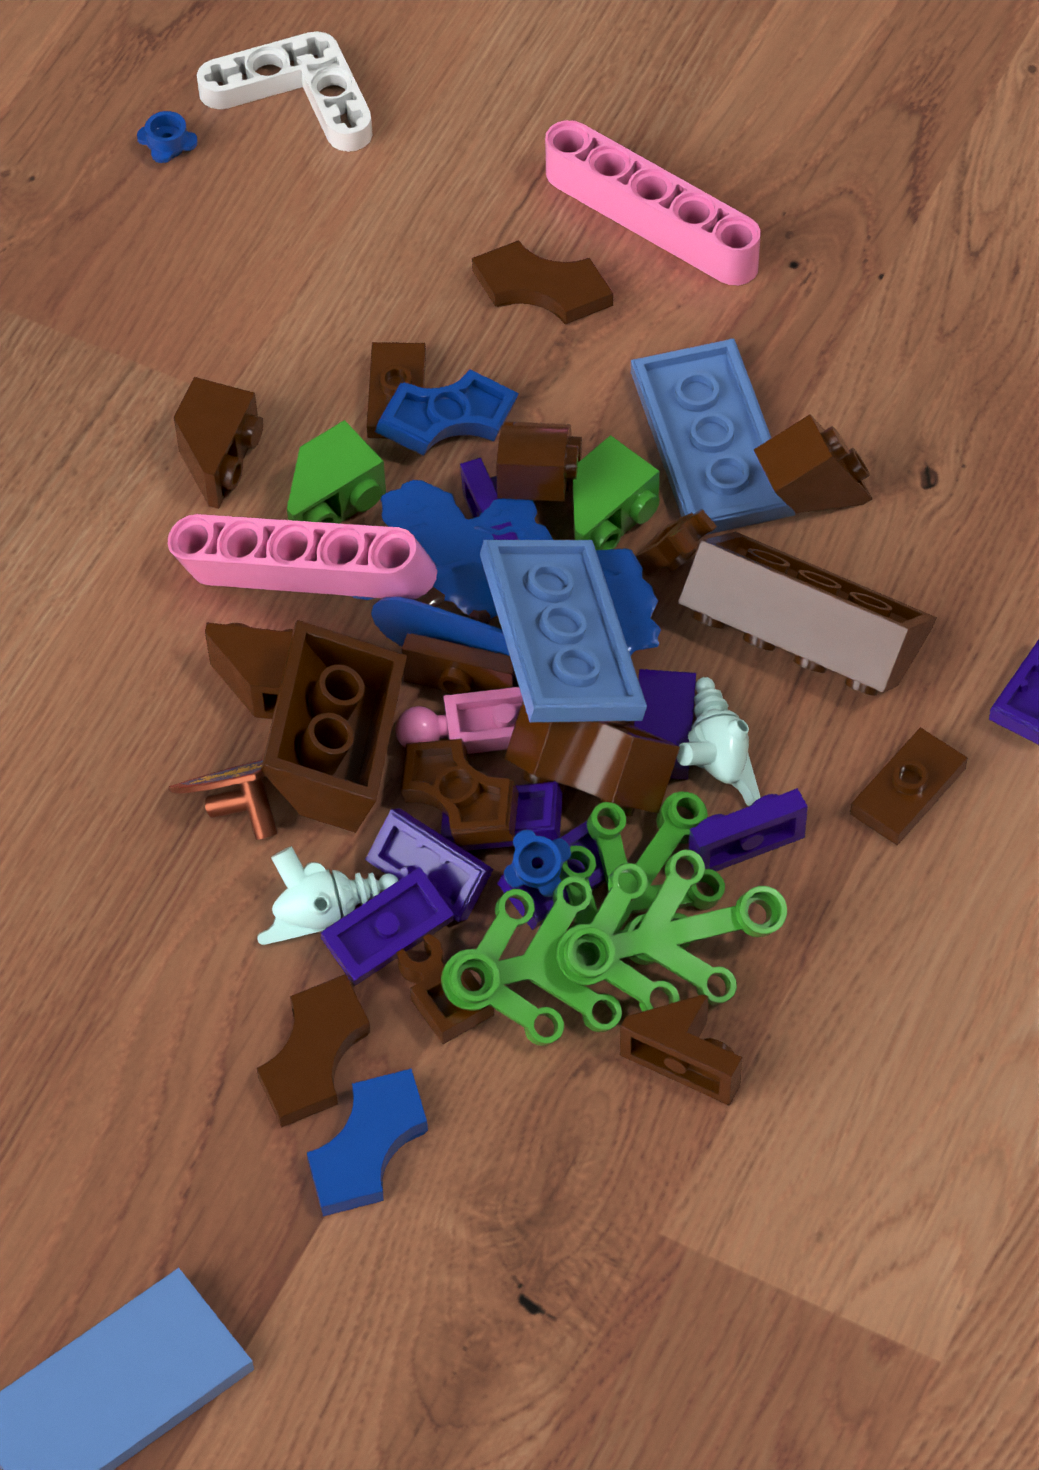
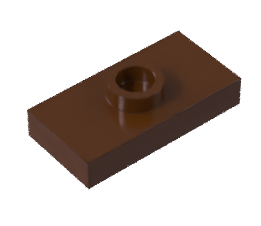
M372 342L367 438L388 439L376 433L375 430L379 419L400 383L405 382L424 388L426 367L425 343Z
M407 633L401 649L402 654L407 655L403 672L404 682L439 689L448 695L519 687L511 658L508 655L413 633Z
M920 727L851 803L850 815L898 846L966 769L968 757Z

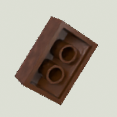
M297 620L291 637L261 771L301 816L356 833L377 801L407 655Z

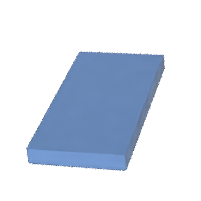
M735 339L631 360V375L681 517L691 512L694 514L703 509L717 526L712 532L707 533L712 534L795 516V512L775 493L754 452L755 448L770 440L771 435Z
M484 540L480 557L529 722L642 721L647 705L593 541Z
M177 1268L0 1391V1469L114 1470L254 1370L253 1361L180 1268Z

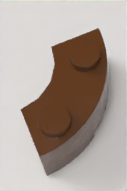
M504 421V425L501 426L496 461L497 498L565 501V492L569 491V479H577L578 462L582 458V437L572 436L570 424Z
M522 702L504 759L525 770L522 778L532 784L559 782L601 798L600 803H614L622 808L626 816L632 817L635 809L659 813L680 747L627 723L622 725L609 721L529 722L524 702Z

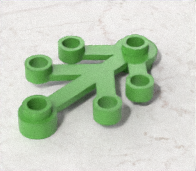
M676 792L667 797L656 817L659 831L636 863L647 875V889L639 898L629 903L614 934L623 933L624 930L620 929L630 914L648 911L662 884L650 886L677 845L689 843L690 829L696 827L708 817L706 806L697 795L689 792ZM611 802L598 804L587 820L588 832L597 842L607 887L610 874L620 865L627 863L620 835L626 825V815L621 807ZM680 806L688 809L694 818L685 819L681 817L677 812V807ZM607 816L614 821L615 828L606 829L602 827L597 817ZM571 846L570 859L580 861L585 868V872H573L568 867L566 861L563 863L559 877L562 881L570 876H579L589 883V878L596 867L595 857L590 850L583 846ZM705 869L704 875L699 882H704L712 887L714 895L705 896L701 894L695 884L688 889L679 907L694 906L702 910L714 907L725 891L723 878L716 871ZM621 873L619 875L618 882L620 888L627 893H634L637 889L636 878L630 873ZM566 886L570 905H580L582 902L581 891L575 886ZM593 893L591 903L582 912L576 914L574 917L575 923L569 929L579 924H591L598 912ZM675 913L671 921L686 918L687 916ZM691 942L678 946L686 950Z
M686 849L678 851L668 859L665 865L666 879L638 928L613 935L629 903L639 898L648 886V878L645 871L637 864L625 863L610 874L608 879L609 893L591 924L576 925L561 937L556 951L557 963L562 973L574 983L594 985L603 980L607 981L638 1000L642 1012L654 1008L650 1002V994L653 990L663 991L668 996L669 1004L680 1001L679 993L671 983L667 981L652 982L620 960L643 954L696 986L698 995L705 994L709 996V1005H721L730 1000L736 992L737 982L733 973L724 967L710 966L678 945L743 930L752 937L768 936L784 924L787 917V904L783 896L776 889L769 886H757L741 895L737 900L736 906L671 921L688 889L699 882L705 872V864L702 857L695 851ZM685 859L693 865L694 875L692 879H683L677 874V860ZM621 873H630L636 878L637 889L634 893H627L620 888L618 878ZM750 904H759L765 909L766 920L763 924H757L750 919L748 914ZM579 945H588L594 950L596 959L592 966H585L578 961L576 950ZM710 976H718L724 981L726 990L723 996L717 997L709 991L707 982Z
M570 876L563 879L553 891L554 904L524 954L498 961L515 929L528 922L535 910L533 898L526 891L511 889L505 892L496 902V917L477 949L462 950L453 955L445 964L441 983L448 1000L455 1006L469 1011H476L486 1006H491L524 1027L526 1037L533 1044L547 1046L558 1040L564 1031V1021L561 1014L550 1007L538 1009L505 986L529 980L580 1012L585 1025L590 1030L600 1033L614 1028L622 1017V1008L619 1001L612 995L597 994L585 985L569 980L560 970L556 958V947L561 937L567 931L576 914L582 912L591 903L592 889L589 883L579 876ZM572 885L581 891L582 902L580 905L572 906L564 900L563 890L565 886ZM516 898L523 903L525 913L522 918L515 919L506 913L505 903L507 899ZM645 914L639 915L630 921L624 928L623 933L636 930ZM588 945L578 946L576 950L578 961L585 966L593 965L596 959L594 950ZM643 954L629 957L632 961L641 965L656 963ZM473 970L479 974L481 978L479 990L469 991L462 985L461 975L463 971ZM595 1003H605L610 1008L612 1016L609 1023L602 1024L595 1020L592 1014ZM537 1016H546L553 1022L554 1031L550 1037L540 1036L536 1032L534 1022Z

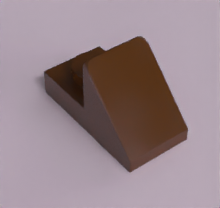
M705 994L625 1017L620 1026V1056L730 1106L740 1088L742 1057L736 1055L729 1046L713 1038L703 1040L699 1038L707 1023L709 996Z

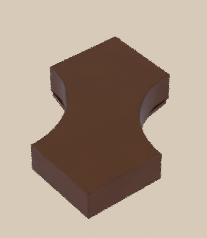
M519 240L472 258L473 273L493 304L497 307L512 304L535 305L549 310L564 324H568L613 306V292L590 258L572 262L544 259L526 249Z
M462 738L406 744L400 790L406 803L428 804L445 813L449 817L451 834L458 846L513 841L519 796L514 781L507 778L489 777L475 770L468 763L467 749Z
M346 974L290 996L294 1017L290 1038L274 1058L257 1067L258 1079L281 1128L338 1105L337 1093L334 1088V1076L338 1063L352 1045L370 1033L369 1020Z

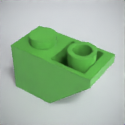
M345 420L299 448L287 506L288 520L340 524L359 511L363 512L372 508L382 495L386 493L384 461Z
M611 435L578 462L577 479H573L574 540H592L595 550L615 549L626 532L637 523L643 524L654 515L660 502V471Z

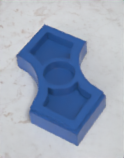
M471 369L459 381L440 388H421L405 382L400 383L379 419L375 432L423 456L435 443L452 436L472 435L494 442L501 430V426L510 414L519 393Z
M412 1069L352 1083L353 1107L346 1125L329 1143L307 1152L308 1164L323 1216L384 1201L383 1176L390 1159L405 1143L424 1135L428 1131L426 1115Z

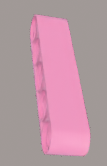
M565 120L555 123L548 129L545 138L546 177L554 187L722 283L739 286L749 283L756 277L759 266L761 230L753 219L582 123Z
M195 514L180 519L172 527L168 535L167 544L170 552L194 579L205 585L371 598L398 596L417 599L425 595L433 587L437 577L435 563L414 535L408 530L399 527Z

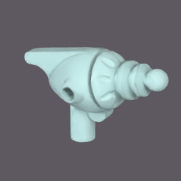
M702 677L695 684L698 694L694 697L696 705L694 713L697 719L688 734L689 742L679 745L680 750L677 761L683 766L696 765L700 768H705L717 780L733 785L742 794L745 803L751 806L761 797L748 754V724L740 719L736 713L728 710V703L723 699L721 691L715 689L713 680L709 677Z
M288 847L271 857L287 889L273 904L272 912L275 916L273 924L269 929L259 933L257 940L261 945H266L323 931L354 911L355 905L359 903L363 905L369 899H372L396 883L398 879L393 874H385L379 880H376L372 872L368 873L367 879L362 878L360 873H356L355 880H349L346 875L337 870H332V874H330L329 870H325L317 862H310L303 868L293 847Z

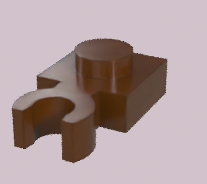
M703 509L694 514L691 512L668 524L635 555L645 575L665 566L672 572L684 564L696 552L697 541L717 527Z
M427 934L423 937L424 949L430 957L425 961L416 962L409 958L408 953L404 949L397 951L398 968L406 980L416 983V985L410 988L411 1001L441 1043L445 1044L494 1016V1008L486 1006L480 1010L469 1011L455 1006L448 1000L441 983L442 971L445 966L443 948L435 936ZM470 970L463 971L461 975L462 985L469 991L479 990L481 985Z

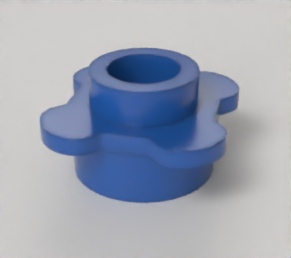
M162 111L152 115L146 121L145 126L137 132L138 142L142 145H147L152 151V159L158 163L169 162L172 158L179 156L183 150L191 151L198 144L197 135L187 131L185 119L180 114L172 111Z
M531 830L520 831L513 839L515 852L512 864L508 865L504 870L505 880L513 888L525 885L538 889L541 895L545 897H551L555 887L561 882L559 876L563 863L571 857L570 846L563 839L551 841L546 837L536 836ZM535 858L543 860V866L539 869L532 866V861Z

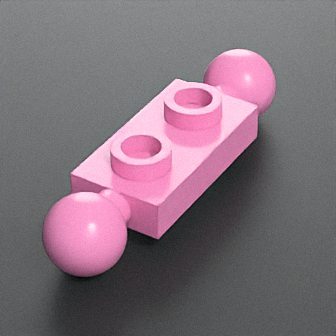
M519 687L443 696L445 715H436L426 707L415 706L405 710L396 722V736L404 748H406L407 743L439 741L440 738L448 737L449 740L462 738L467 754L507 750L523 698Z

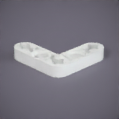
M308 32L205 62L197 72L200 100L210 108H231L303 87L327 140L334 148L347 152L357 151L364 148L371 141L373 134L370 110L337 41L325 32ZM294 60V66L291 67L290 61ZM264 65H276L281 68L278 73L270 76L260 75L255 72ZM242 74H246L247 80L242 79ZM217 82H222L223 85L219 86ZM332 85L345 89L342 94L333 97L324 96L320 93L323 88ZM347 113V119L352 128H348L345 123H341L340 115Z

